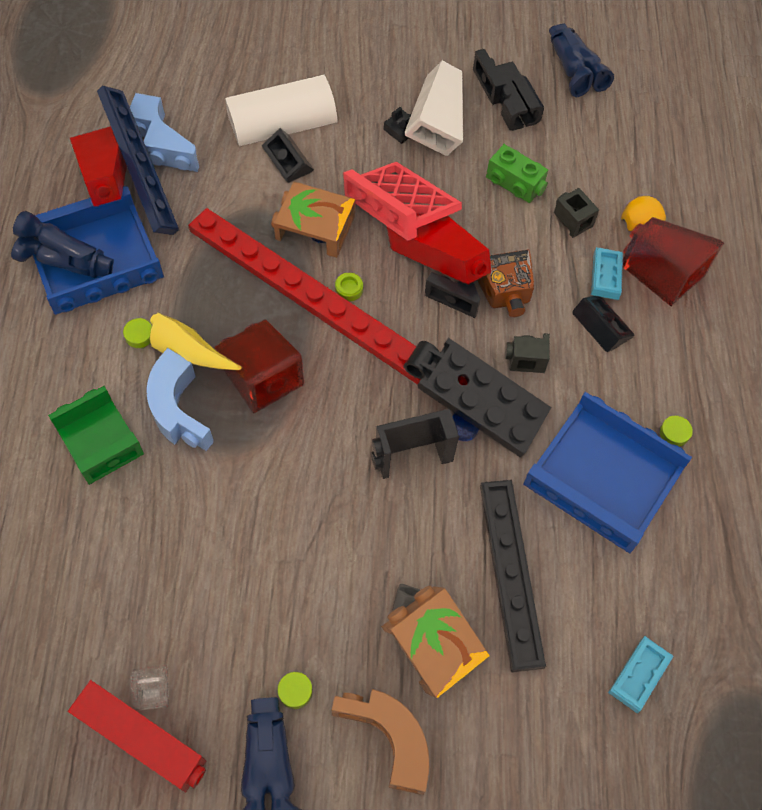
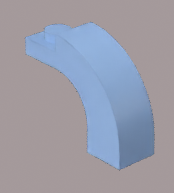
M167 348L156 361L149 374L147 400L159 430L171 443L175 445L182 438L189 446L193 448L199 446L207 451L214 442L210 429L185 414L178 407L181 394L196 377L192 363Z

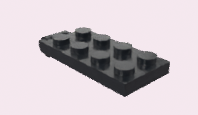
M449 337L445 341L441 352L433 344L427 341H420L404 364L405 370L410 375L421 379L417 384L418 389L446 408H450L452 412L519 457L526 453L552 408ZM458 377H465L467 385H461L458 382Z

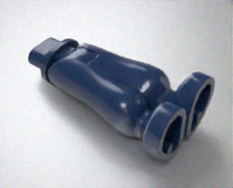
M563 23L554 25L549 29L551 43L562 63L563 69L568 77L572 78L569 83V91L572 96H583L589 91L591 85L597 92L604 91L611 86L614 81V74L609 67L601 63L600 57L585 45L573 28H569Z
M22 211L15 219L13 234L19 238L12 247L11 257L13 260L24 262L33 254H36L37 260L43 264L63 268L77 274L93 278L112 274L114 259L104 256L102 250L98 249L96 251L95 247L68 235L51 223H42L38 217L28 211Z
M276 697L251 700V714L247 716L245 762L241 780V794L246 799V806L243 810H266L265 795L268 793L271 795V810H301L290 801V795L294 791L295 784L288 754L283 713L279 712V699Z

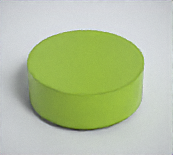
M355 273L341 274L336 279L335 292L349 302L355 301L363 293V281Z
M143 318L130 320L123 329V335L127 344L133 348L148 346L151 343L150 333L152 325Z
M676 415L668 417L660 427L661 438L679 447L685 445L693 433L690 422L684 417Z
M288 673L279 682V698L288 708H302L308 704L312 697V684L303 673Z

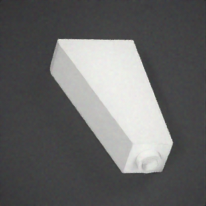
M442 60L425 79L405 129V136L446 156L463 142L462 71Z

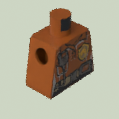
M530 250L490 255L491 273L477 279L486 299L494 309L507 307L510 317L523 315L526 311L524 304L530 302L534 290Z

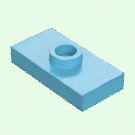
M596 247L593 255L591 295L619 300L622 293L623 252Z
M644 636L608 693L634 712L639 713L674 656Z

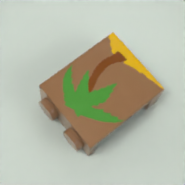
M293 181L290 190L285 191L283 194L280 211H276L272 218L271 226L275 231V240L281 241L286 230L325 241L327 255L337 258L355 218V199Z
M427 586L415 594V601L406 608L405 606H400L387 616L389 621L381 627L385 632L393 634L421 676L422 680L419 681V684L425 693L438 698L490 655L447 590L442 587Z

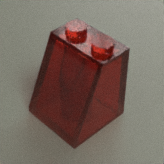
M652 217L644 225L639 223L630 234L631 242L623 250L625 254L623 268L668 305L672 306L706 276L724 243L720 239Z
M266 319L249 325L241 333L223 339L219 345L214 347L217 352L242 367L240 370H223L253 414L304 385L301 354Z

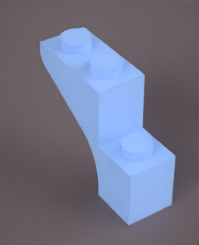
M135 93L130 109L141 136L145 137L144 144L152 163L157 166L162 165L198 172L199 162L197 160L196 147L163 122L165 113L161 97Z

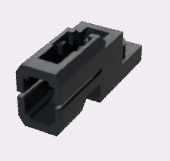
M485 49L475 51L473 71L491 104L501 103V116L509 130L514 131L524 128V124L528 127L539 123L542 119L544 106L528 78L520 74L514 62L495 66L493 58L489 57Z

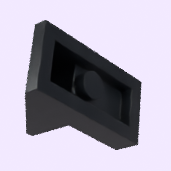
M433 272L430 273L426 280L424 296L470 317L475 318L477 316L480 296L474 282L465 284L458 281L455 283L446 276L437 275Z

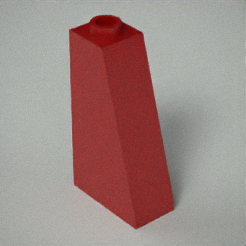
M111 126L71 137L70 141L93 206L96 207L121 199L127 165Z
M449 216L417 228V237L408 241L387 227L390 247L393 251L465 284H470L491 273L489 249Z
M92 680L88 682L67 711L185 793L189 787L194 789L206 772V769L203 767L206 760L201 755Z

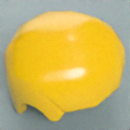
M639 196L627 204L621 219H625L628 231H633L640 236H652L663 227L666 214L663 206L656 198Z

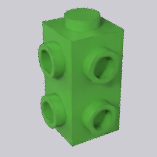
M503 144L490 158L486 178L510 191L516 197L530 203L536 195L541 196L548 185L546 181L548 169L524 156L519 151Z

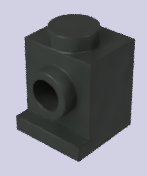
M580 188L570 193H563L557 199L554 214L570 230L569 235L572 238L593 227L599 213L597 206Z
M544 333L542 338H535L530 335L514 336L513 342H507L505 359L510 360V371L545 373L550 360V334Z

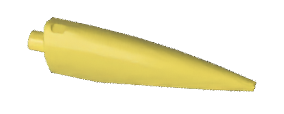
M158 312L151 317L150 342L151 347L164 353L169 348L192 364L202 367L225 370H240L242 368L237 363L217 352L193 328Z

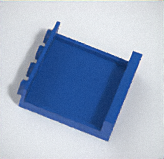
M128 186L123 187L122 198L94 207L91 198H87L35 215L42 223H51L68 235L95 247L96 251L98 249L102 250L104 256L114 259L112 274L93 278L63 268L43 264L37 260L36 254H33L47 294V300L55 315L72 311L74 308L88 303L98 302L105 297L117 293L127 292L129 289L143 284L153 283L157 279L164 277L160 261L155 255L140 220Z
M585 392L579 404L537 464L534 463L529 470L523 485L630 554L640 542L648 525L692 457L686 454L681 447L670 444L658 437L657 433L653 430L644 428L632 421L627 414L609 407L601 398Z

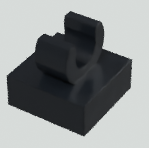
M399 107L392 112V117L384 122L383 130L402 144L409 139V137L405 136V129L411 114L406 113L402 110V107Z

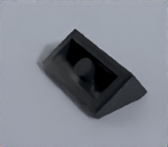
M281 128L262 145L267 155L288 183L314 170L290 135Z
M585 297L572 312L606 352L614 350L635 336L602 297Z

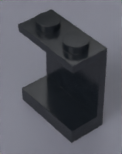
M450 408L376 426V438L372 439L373 451L371 452V457L375 470L380 469L383 479L389 478L392 453L435 443L441 464L453 462L459 434Z

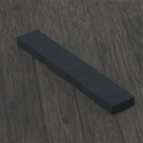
M512 480L482 482L480 490L511 672L544 669L546 662Z

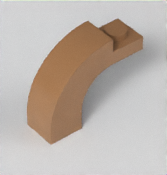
M374 689L371 691L369 703L363 702V697L357 694L343 693L342 697L335 696L332 716L371 724L381 730L388 738L393 751V767L389 788L424 795L429 775V752L422 728L413 714L397 699Z

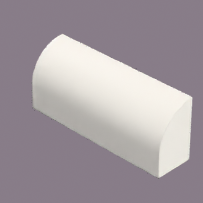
M325 75L225 98L228 118L239 146L268 140L279 128L287 134H292L338 122L333 94Z

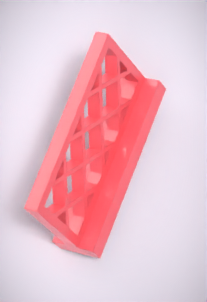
M393 162L361 175L353 169L343 172L345 196L355 199L356 205L407 241L417 237V228L462 210V202L398 162ZM415 203L430 204V205H418V204H415Z

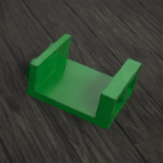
M105 386L88 391L80 399L70 404H64L48 415L88 485L144 455L139 441L125 423Z

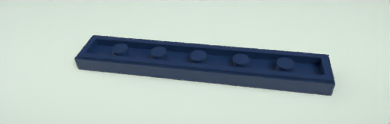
M102 85L97 90V93L153 233L174 235L179 231L178 225L125 94L121 90Z

